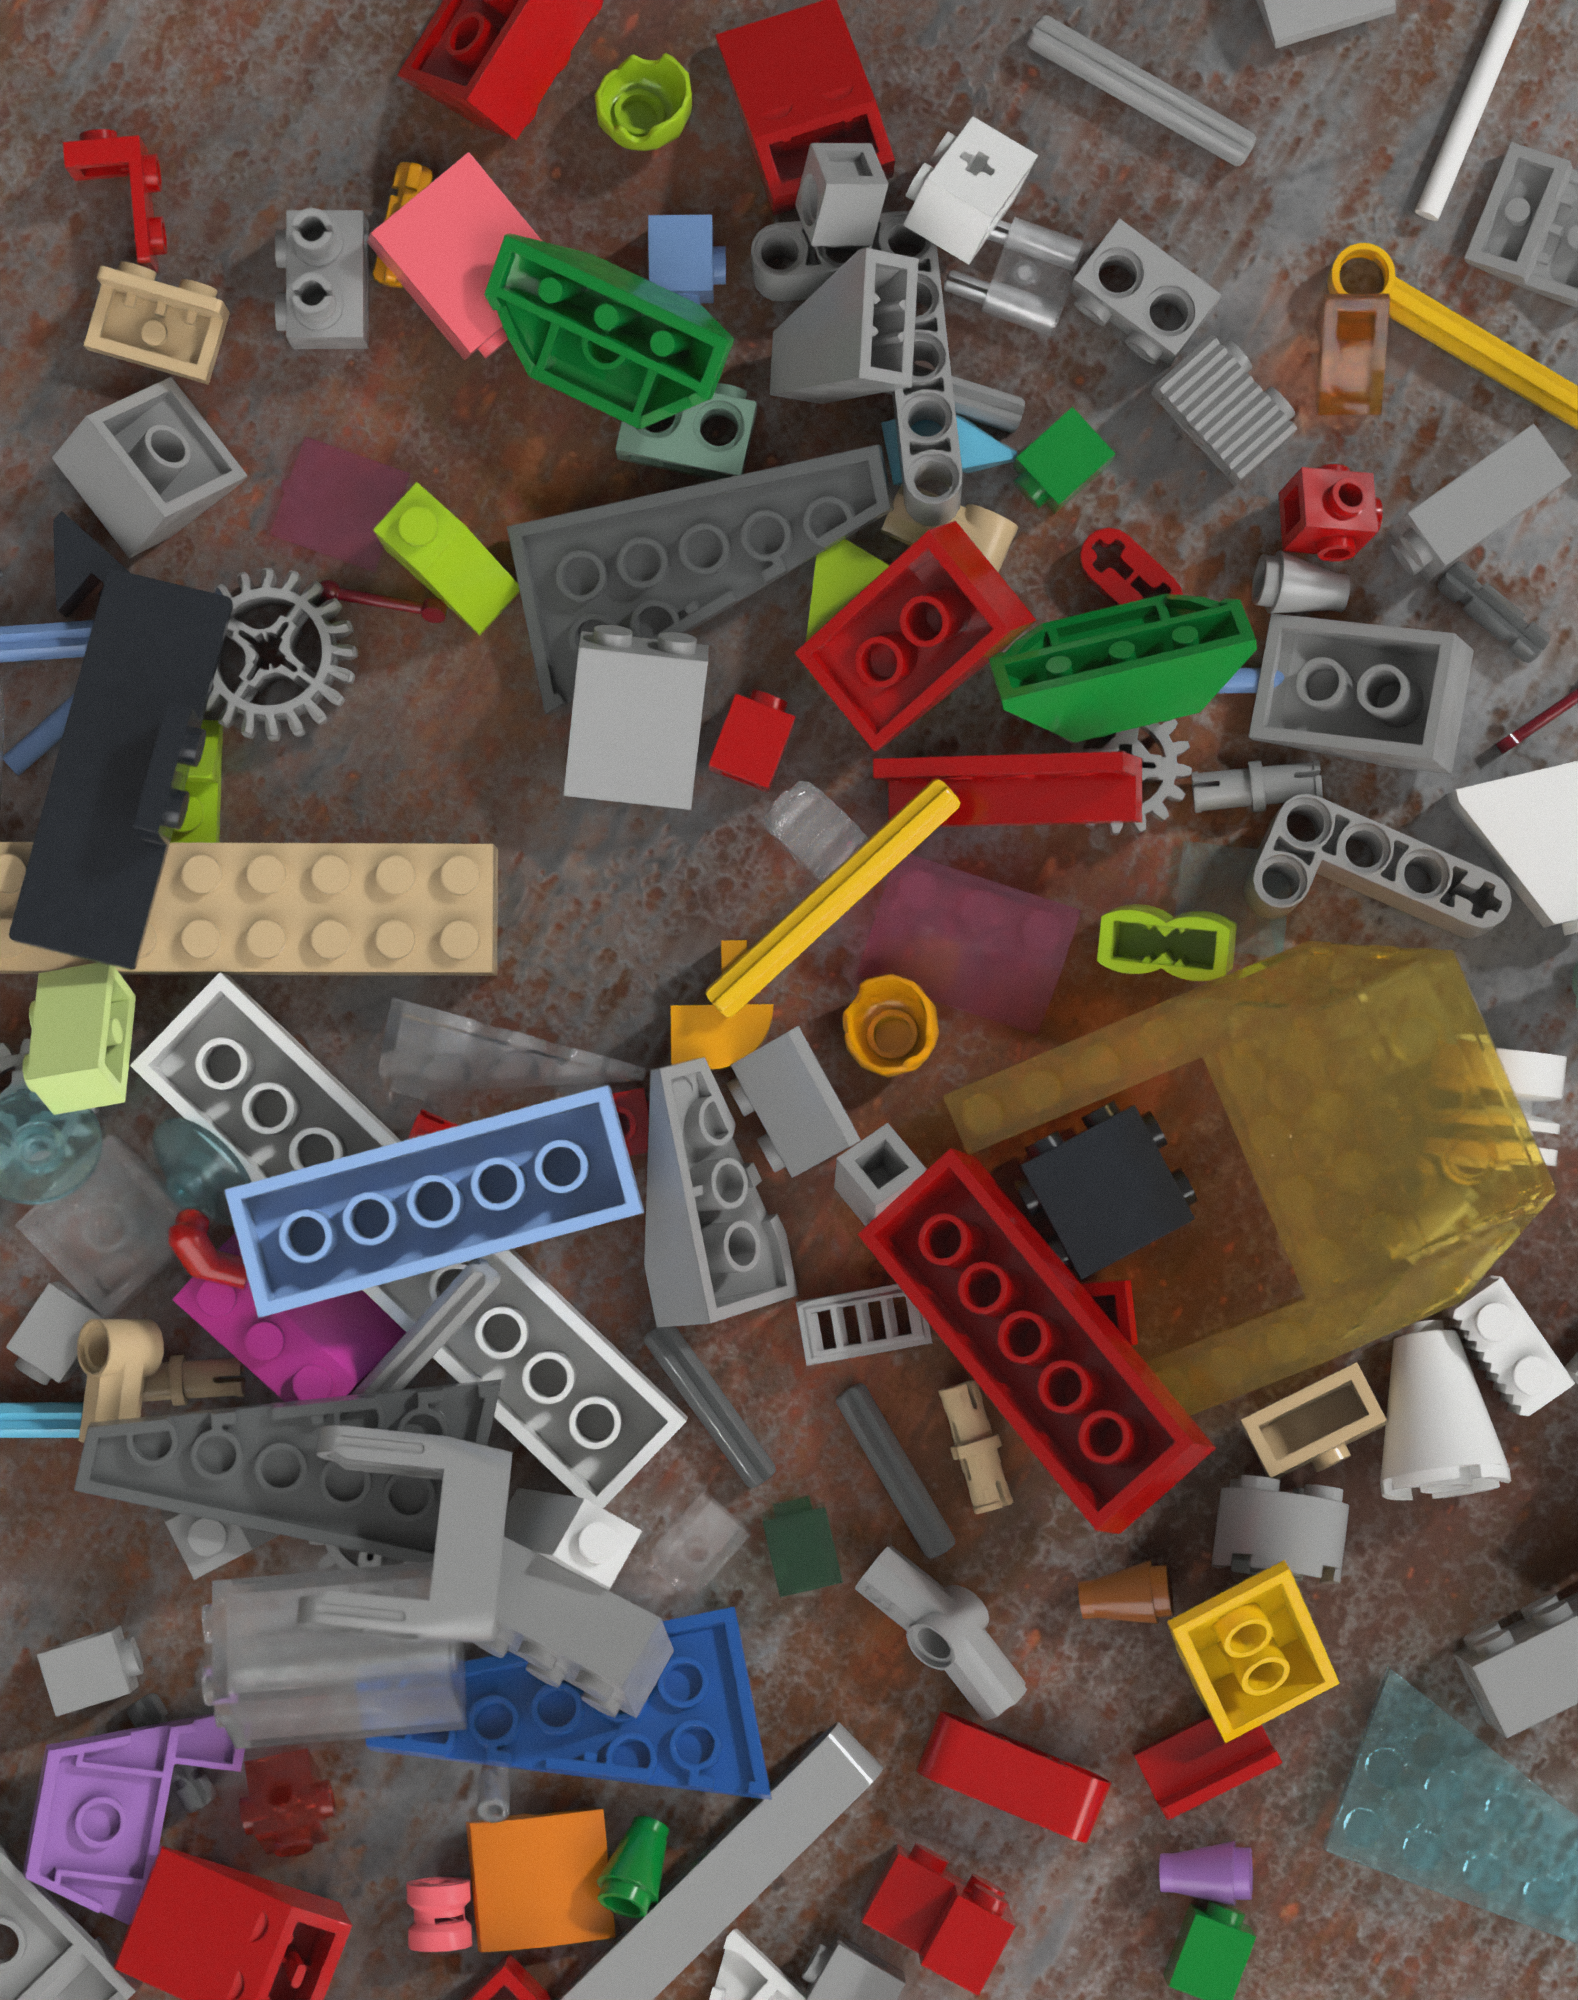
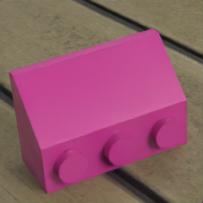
M236 1233L218 1250L242 1256ZM192 1277L172 1299L284 1402L350 1395L407 1333L363 1290L258 1318L249 1280L245 1290Z

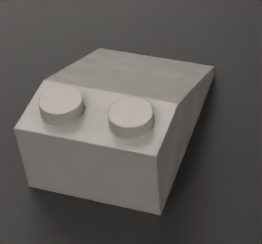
M1271 613L1249 738L1256 741L1388 767L1452 774L1474 650L1455 633ZM1278 670L1283 673L1284 681L1274 687V678Z

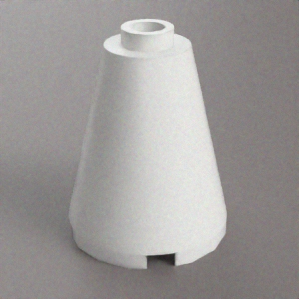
M1426 1320L1405 1325L1406 1335L1393 1340L1387 1422L1385 1426L1380 1480L1382 1497L1390 1500H1413L1411 1488L1420 1487L1421 1493H1432V1499L1448 1498L1496 1489L1500 1487L1499 1481L1511 1482L1510 1468L1458 1333L1453 1330H1444L1443 1321Z

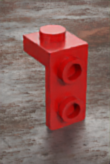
M109 129L84 131L79 134V141L63 142L65 168L74 181L130 176L138 265L158 273L157 255H167V235L163 216L154 217L152 193L162 191V177L158 154H148V149L139 135L118 137L117 131Z

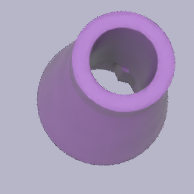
M1235 1841L1178 1853H1161L1159 1864L1160 1891L1183 1894L1236 1906V1900H1252V1850L1248 1847H1236Z

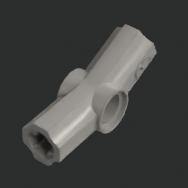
M892 1545L887 1546L862 1576L855 1589L907 1631L908 1645L921 1662L931 1668L946 1671L983 1721L998 1717L1006 1709L1016 1704L1027 1691L1026 1683L985 1630L988 1626L989 1615L980 1598L967 1588L958 1585H949L944 1588Z

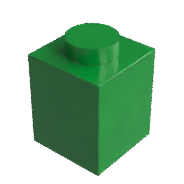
M1072 406L1015 458L1012 468L1019 476L1013 482L1021 494L1035 508L1039 509L1046 504L1056 514L1111 464L1115 452Z
M1209 1901L1206 1909L1190 1903L1163 1973L1168 1987L1202 2000H1233L1256 1939V1935L1251 1927L1243 1923L1246 1914L1229 1905Z

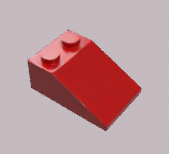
M953 521L930 529L804 643L795 654L873 751L876 752L987 665L991 657L1002 652L1037 620L957 521Z

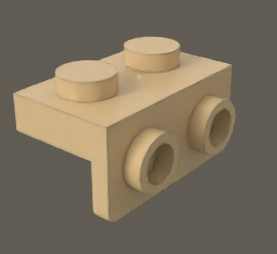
M120 261L117 270L100 266L97 280L100 282L101 287L83 346L92 352L209 385L230 315V311L224 302L216 298L218 291L211 286L188 279H181L179 287L155 281L156 272L130 262Z

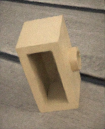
M1356 1362L1241 1419V1426L1266 1476L1279 1479L1309 1463H1312L1316 1472H1320L1351 1456L1346 1445L1384 1427L1387 1419Z

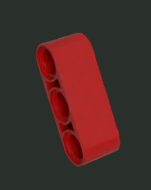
M942 1710L938 1714L915 1770L920 1775L940 1785L1082 1843H1088L1112 1784L1108 1779L1083 1767Z

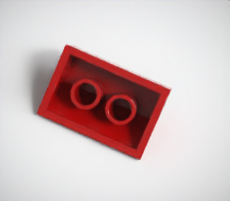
M443 0L397 76L480 128L517 141L523 129L534 119L539 103L557 74L566 67L571 51L589 22L601 10L604 0Z

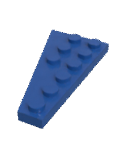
M735 1607L662 1621L674 1652L637 1718L620 1709L615 1717L596 1710L582 1700L581 1697L585 1691L565 1680L562 1681L559 1688L541 1681L525 1669L528 1661L512 1652L506 1653L503 1658L493 1655L356 1683L366 1746L370 1751L772 1800Z

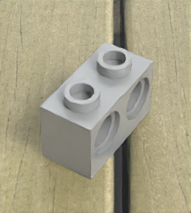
M1120 218L1075 276L1069 291L1077 297L1074 305L1087 318L1101 326H1105L1110 321L1128 335L1125 343L1138 356L1152 364L1161 359L1170 367L1214 310L1222 295ZM1107 266H1121L1130 273L1133 286L1122 293L1108 291L1099 280V272ZM1160 303L1172 304L1180 310L1183 316V325L1173 331L1161 330L1152 322L1150 309Z

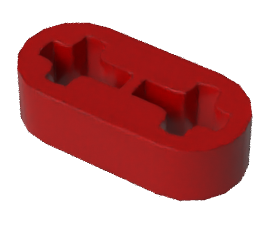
M1109 527L1098 529L1087 537L1080 549L1078 562L1081 573L1114 606L1143 599L1142 595L1131 586L1136 579L1151 592H1154L1161 586L1169 594L1183 595L1182 588L1176 579L1128 534L1120 529ZM1114 543L1120 546L1123 551L1118 561L1131 574L1126 580L1113 568L1108 567L1102 573L1094 568L1093 565L1098 556L1092 548L1096 544L1105 549L1111 547Z

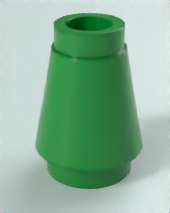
M635 1816L633 1818L631 1826L627 1829L597 1879V1885L600 1887L598 1901L605 1908L625 1917L643 1918L647 1915L649 1907L658 1903L667 1845L666 1839L669 1834V1828L664 1823L647 1816Z

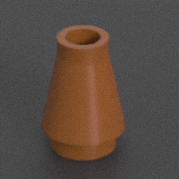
M1151 1560L1092 1580L1078 1582L1079 1604L1083 1620L1098 1618L1159 1624L1160 1617L1174 1616L1173 1590L1168 1565L1153 1566Z

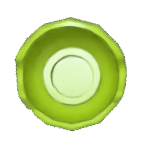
M664 53L658 60H646L635 54L630 55L617 69L611 70L603 77L594 95L597 120L600 128L617 144L636 151L656 150L677 139L692 111L689 73L673 56Z

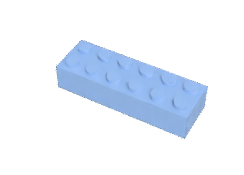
M608 1085L224 1190L258 1318L645 1213L611 1087Z

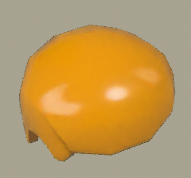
M894 974L869 978L860 983L857 995L843 1012L842 1023L847 1051L862 1068L885 1077L900 1075L919 1068L928 1059L938 1040L939 1028L935 1005L918 984Z

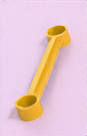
M1357 243L1345 248L1337 256L1329 270L1327 286L1330 296L1339 307L1353 313H1365L1374 309L1380 311L1578 430L1577 385L1397 278L1393 261L1382 248L1370 243ZM1353 258H1366L1375 262L1381 269L1384 278L1382 292H1379L1374 298L1365 300L1356 299L1349 295L1343 289L1340 282V269L1345 262Z

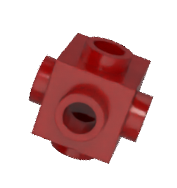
M1327 464L1317 468L1301 467L1278 493L1282 551L1318 554L1319 559L1329 562L1348 560L1354 557L1378 533L1381 527L1383 507L1381 500L1375 497L1373 473L1350 471L1347 466L1341 464Z

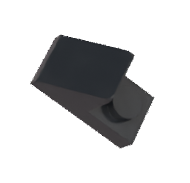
M61 511L53 520L57 611L67 618L101 581L105 582L109 570L116 569L130 572L64 512ZM102 590L97 594V595L100 596V597H101Z

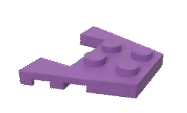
M232 1709L46 1745L23 1867L25 1879L94 1912H102L130 1925L158 1853L174 1765L181 1764L241 1772L251 1719L249 1711L246 1709Z

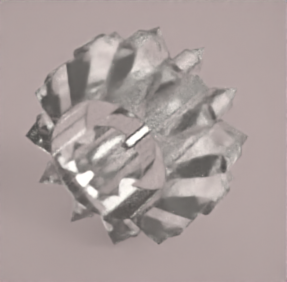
M799 780L788 791L785 789L772 803L773 807L764 816L766 831L774 837V840L821 883L869 839L845 812L811 782Z

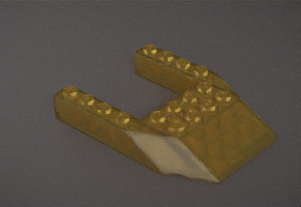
M1306 941L943 1095L965 1150L970 1155L1203 1057L1304 1294L1142 1358L1189 1416L1334 1359L1461 1302L1557 1193L1555 1184L1454 950Z

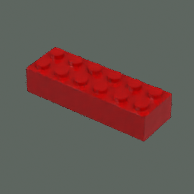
M950 1148L857 1234L1096 1531L1121 1534L1216 1449L976 1157Z

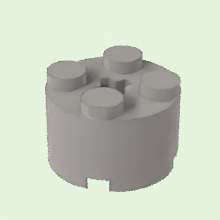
M1241 1475V1479H1230V1487L1221 1488L1212 1567L1223 1568L1231 1566V1571L1256 1575L1285 1560L1295 1581H1302L1303 1575L1319 1577L1320 1583L1340 1584L1349 1505L1342 1503L1343 1489L1306 1484L1305 1488H1293V1493L1279 1492L1280 1480L1251 1475Z

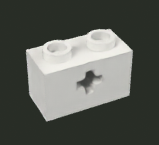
M973 116L958 137L950 132L946 133L934 152L929 165L924 163L916 174L905 195L914 201V204L903 226L969 265L1015 201L1038 155Z

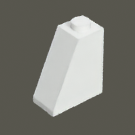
M1578 761L1456 789L1447 794L1451 810L1543 928L1562 924L1564 936L1578 933Z
M523 1488L516 1490L507 1506L504 1536L608 1591L642 1530L585 1498Z

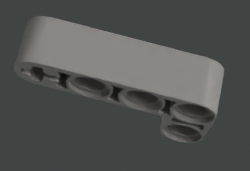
M1311 794L1295 795L1287 800L1269 822L1246 876L1243 888L1245 901L1254 913L1269 919L1281 918L1290 913L1304 899L1315 875L1319 874L1457 936L1469 939L1482 937L1500 924L1510 912L1512 902L1510 889L1504 880L1494 873ZM1294 814L1307 817L1314 825L1315 839L1303 842L1292 837L1287 829V817ZM1359 840L1367 844L1373 853L1372 867L1362 868L1351 863L1346 856V842ZM1406 866H1419L1427 871L1432 882L1430 893H1417L1409 888L1404 877ZM1275 871L1284 875L1290 882V898L1280 900L1268 895L1262 884L1263 873ZM1451 882H1454V887L1448 892L1453 897L1445 904L1441 903L1440 898L1445 895L1451 886ZM1474 893L1482 897L1480 907L1486 911L1480 917H1475L1471 914L1473 903L1467 900Z

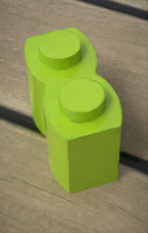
M1131 904L1120 906L1101 916L1097 962L1111 970L1126 974H1144L1162 968L1167 973L1185 980L1208 981L1226 975L1233 968L1237 923L1226 916L1208 911L1186 912L1173 917L1166 911L1149 905Z

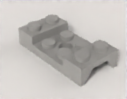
M0 1834V1924L10 1927L16 1933L19 1941V1947L15 1956L8 1959H0V2000H128L143 1982L114 1969L117 1954L99 1936L94 1940L44 1887L25 1879L23 1866L6 1849L9 1843Z

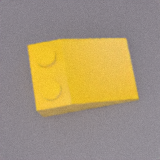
M1285 1560L1167 1621L1177 1652L1190 1680L1225 1743L1340 1684Z

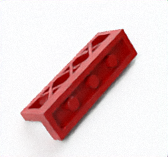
M1123 751L873 759V778L888 782V821L932 780L939 779L955 793L960 801L959 808L939 827L1142 823V758Z

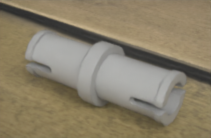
M1261 760L1249 761L1248 768L1202 773H1198V771L1192 772L1191 780L1195 813H1201L1206 810L1252 806L1253 812L1266 811V805L1285 803L1295 795L1311 794L1323 798L1322 778L1319 775L1321 771L1319 760L1262 767Z

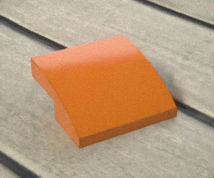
M593 1806L540 1815L523 1813L466 1822L479 1952L532 1949L616 1937L614 1914L598 1901L600 1887L597 1885V1879L608 1863L603 1808Z

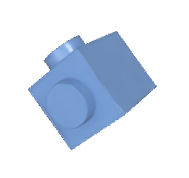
M648 215L649 281L700 305L701 303H714V285H726V246H713L712 215Z

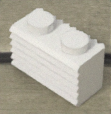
M1488 1276L1443 1307L1442 1316L1450 1318L1449 1327L1457 1328L1459 1338L1465 1339L1463 1348L1472 1350L1471 1358L1479 1360L1478 1369L1487 1371L1485 1379L1493 1381V1390L1501 1392L1500 1400L1508 1403L1507 1411L1530 1416L1575 1384L1502 1276Z

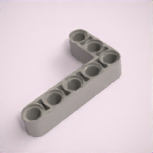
M910 211L881 213L872 246H843L838 248L811 246L802 221L775 223L764 227L756 234L752 241V276L756 289L762 296L772 301L785 302L808 299L843 265V263H837L829 258V255L834 251L845 249L856 253L859 249L869 248L894 253L892 249L903 243L913 244L922 250L919 254L913 256L914 258H919L916 302L925 305L929 310L923 315L915 317L913 362L917 360L926 361L932 364L935 370L926 376L912 375V387L892 391L903 498L907 513L914 521L924 526L936 527L948 523L956 516L961 505L962 465L937 245L903 226ZM778 255L787 256L795 261L792 266L783 270L773 269L765 264L770 258ZM921 420H932L943 429L936 435L927 437L914 433L911 426ZM932 479L945 483L949 490L941 496L928 497L922 494L917 487L922 482Z

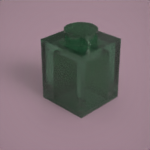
M802 1495L772 1503L774 1514L763 1516L762 1522L780 1597L843 1583L825 1502L812 1505L810 1495Z

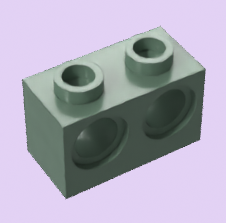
M718 383L712 399L675 414L673 424L663 432L654 433L644 428L637 429L622 421L615 449L617 459L711 480L742 475L745 471L756 420L757 401L746 399L747 391L742 388ZM725 417L736 425L738 431L730 443L723 446H714L706 442L702 437L701 430L703 425L711 418Z

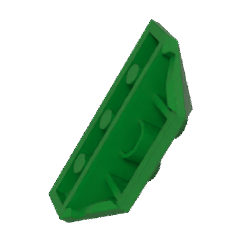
M511 233L504 236L484 293L492 310H497L505 333L529 377L637 429L645 428L712 399L734 338L698 303L591 253Z
M1163 594L1041 623L1016 640L1006 652H999L991 657L989 664L1003 710L1075 743L1200 713L1257 650V643L1240 599L1224 598L1218 602L1202 596Z

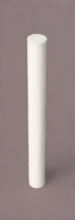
M1502 0L1415 209L1417 215L1431 221L1439 220L1530 0Z

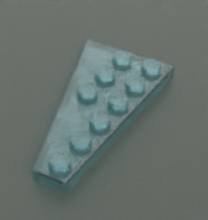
M1387 1666L1322 1848L1326 1852L1578 1944V1818Z

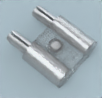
M1014 217L1012 224L1000 220L988 237V240L1004 245L991 283L951 270L946 276L947 280L944 282V290L983 304L981 310L983 313L1053 337L1086 242Z

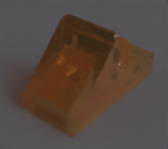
M1389 293L1324 294L1315 318V331L1319 344L1315 403L1318 415H1382L1390 307Z

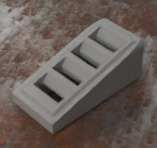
M898 1284L796 1301L807 1366L932 1343L929 1323ZM905 1296L912 1333L899 1335L893 1298ZM880 1301L886 1332L885 1338L874 1339L868 1308L869 1302ZM855 1305L861 1342L849 1344L842 1307ZM830 1310L836 1346L823 1348L817 1312Z

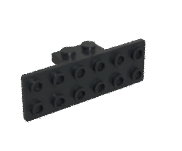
M111 569L107 572L10 927L9 937L14 942L127 970H134L137 967L173 829L180 830L186 817L189 792L184 791L190 766H198L204 750L206 730L201 729L233 609V602L230 597L116 569Z

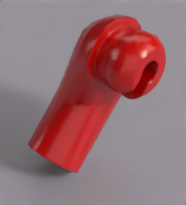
M194 1209L180 1211L175 1217V1225L171 1226L168 1230V1243L187 1273L197 1279L245 1290L248 1276L242 1256L216 1250L210 1238L206 1235L209 1229V1219L204 1213Z

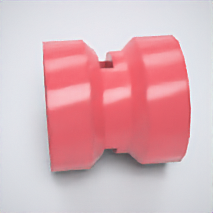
M444 1876L420 1878L406 1883L407 1904L414 1909V1922L408 1928V1948L410 1950L446 1952L466 1949L472 1946V1924L465 1919V1906L471 1900L470 1879Z

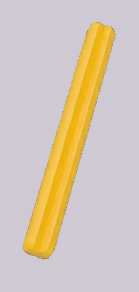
M939 779L932 780L706 989L705 994L708 1000L724 1016L728 1018L734 1016L959 808L960 801L955 793L943 781Z

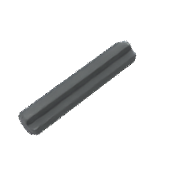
M676 1326L655 1327L649 1331L644 1337V1343L746 1486L751 1489L756 1488L772 1477L776 1472L775 1464Z
M862 1383L855 1384L836 1397L837 1406L924 1555L932 1559L950 1550L955 1545V1538L866 1385Z

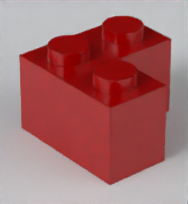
M915 1843L911 1851L896 1844L860 1911L861 1922L919 1953L920 1964L925 1968L979 1996L1016 1928L1009 1902L1003 1898L1006 1892L975 1874H971L968 1882L945 1870L949 1861L921 1844Z

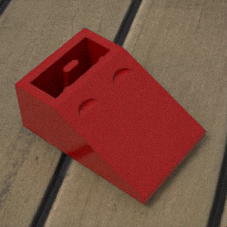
M822 0L715 34L773 216L796 209L795 203L810 143H872L886 179L893 178L895 158L875 97L837 0Z
M160 1845L115 1960L114 1969L182 2000H324L353 1925L340 1902Z

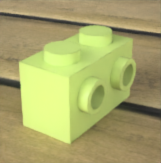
M97 962L38 974L36 999L31 1002L29 1007V1020L32 1028L29 1054L24 1056L22 1068L27 1087L39 1096L53 1115L125 1102L136 995L114 966Z

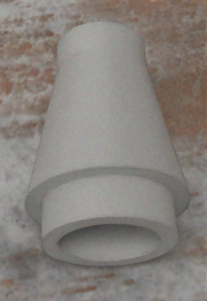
M1277 551L1274 556L1262 554L1258 559L1253 575L1252 602L1254 605L1265 606L1269 614L1328 610L1343 612L1349 599L1350 577L1346 574L1332 572L1283 551Z

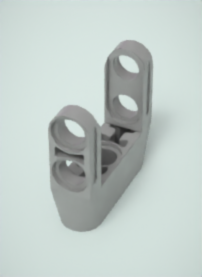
M338 1425L321 1427L319 1429L316 1455L325 1460L336 1462L345 1470L443 1480L430 1598L428 1601L329 1590L318 1596L299 1598L296 1626L325 1633L424 1643L492 1642L512 1452L447 1436Z

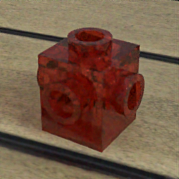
M308 1748L244 1761L249 1796L239 1799V1807L246 1836L255 1835L267 1855L275 1853L279 1857L301 1856L312 1851L314 1844L330 1841L327 1819L337 1816L334 1792L329 1779L321 1780L320 1769Z

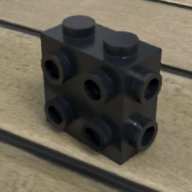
M1115 1100L1081 1117L1086 1129L1076 1135L1063 1140L1057 1130L1025 1147L1024 1149L1030 1159L1017 1165L1024 1178L1014 1182V1185L1031 1217L1040 1212L1043 1213L1053 1232L1052 1236L1044 1240L1069 1270L1073 1269L1076 1277L1081 1280L1195 1220L1189 1206L1198 1201L1197 1196L1182 1169L1179 1167L1170 1172L1158 1150L1168 1145L1155 1117L1151 1111L1140 1115L1135 1105L1128 1106L1120 1111Z

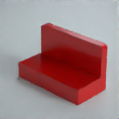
M1209 1714L1132 1752L1166 1820H1170L1283 1763L1262 1725L1225 1743Z

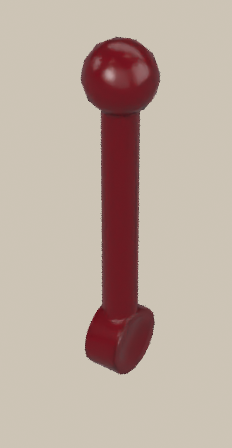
M330 579L320 582L324 588L319 598V601L322 603L336 598L341 601L420 614L424 620L431 623L443 622L448 606L441 599L427 598L424 602L340 588L335 581Z
M1578 688L1497 742L1495 745L1503 755L1578 704Z

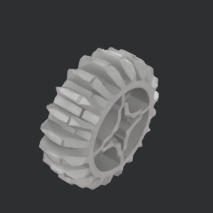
M264 568L261 574L262 588L255 589L250 576L246 572H242L237 575V583L242 591L241 594L234 597L223 584H219L214 589L216 594L228 596L233 602V609L225 637L227 636L236 642L245 652L246 664L239 675L242 680L235 691L232 692L223 675L220 654L206 711L214 710L225 702L226 705L220 713L218 722L225 728H230L243 715L241 733L246 738H254L260 722L264 721L267 738L270 741H279L281 737V721L286 720L292 733L296 737H301L305 735V726L301 720V715L309 712L315 722L323 725L328 721V718L317 704L324 697L338 707H341L345 702L344 697L338 691L331 688L333 681L336 680L344 684L354 683L355 674L346 668L338 667V661L357 658L358 649L353 645L337 643V640L347 637L354 632L353 625L349 620L330 624L329 621L338 615L342 605L336 598H333L317 607L316 604L324 590L323 586L317 581H313L302 594H299L301 576L298 572L289 571L285 576L282 588H277L275 571L272 568ZM267 605L291 607L285 617L280 615L272 626L265 629H254L238 621L244 614L258 607ZM309 617L315 623L322 643V658L317 674L300 662L296 655V646L303 635L301 628ZM251 638L260 645L268 642L272 647L273 640L282 641L279 650L285 656V660L297 671L292 672L282 664L275 668L271 663H269V670L260 669L264 660L257 653L258 650L246 639ZM277 680H288L305 689L299 696L285 703L277 705L251 703L257 692L262 694L272 682Z

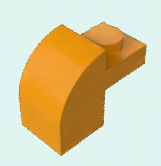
M747 940L721 941L722 974L747 952ZM747 1003L734 1016L729 1018L721 1014L714 1005H671V1065L705 1057L711 1071L730 1068L731 1064L754 1052L761 1046L772 1023L774 1005Z

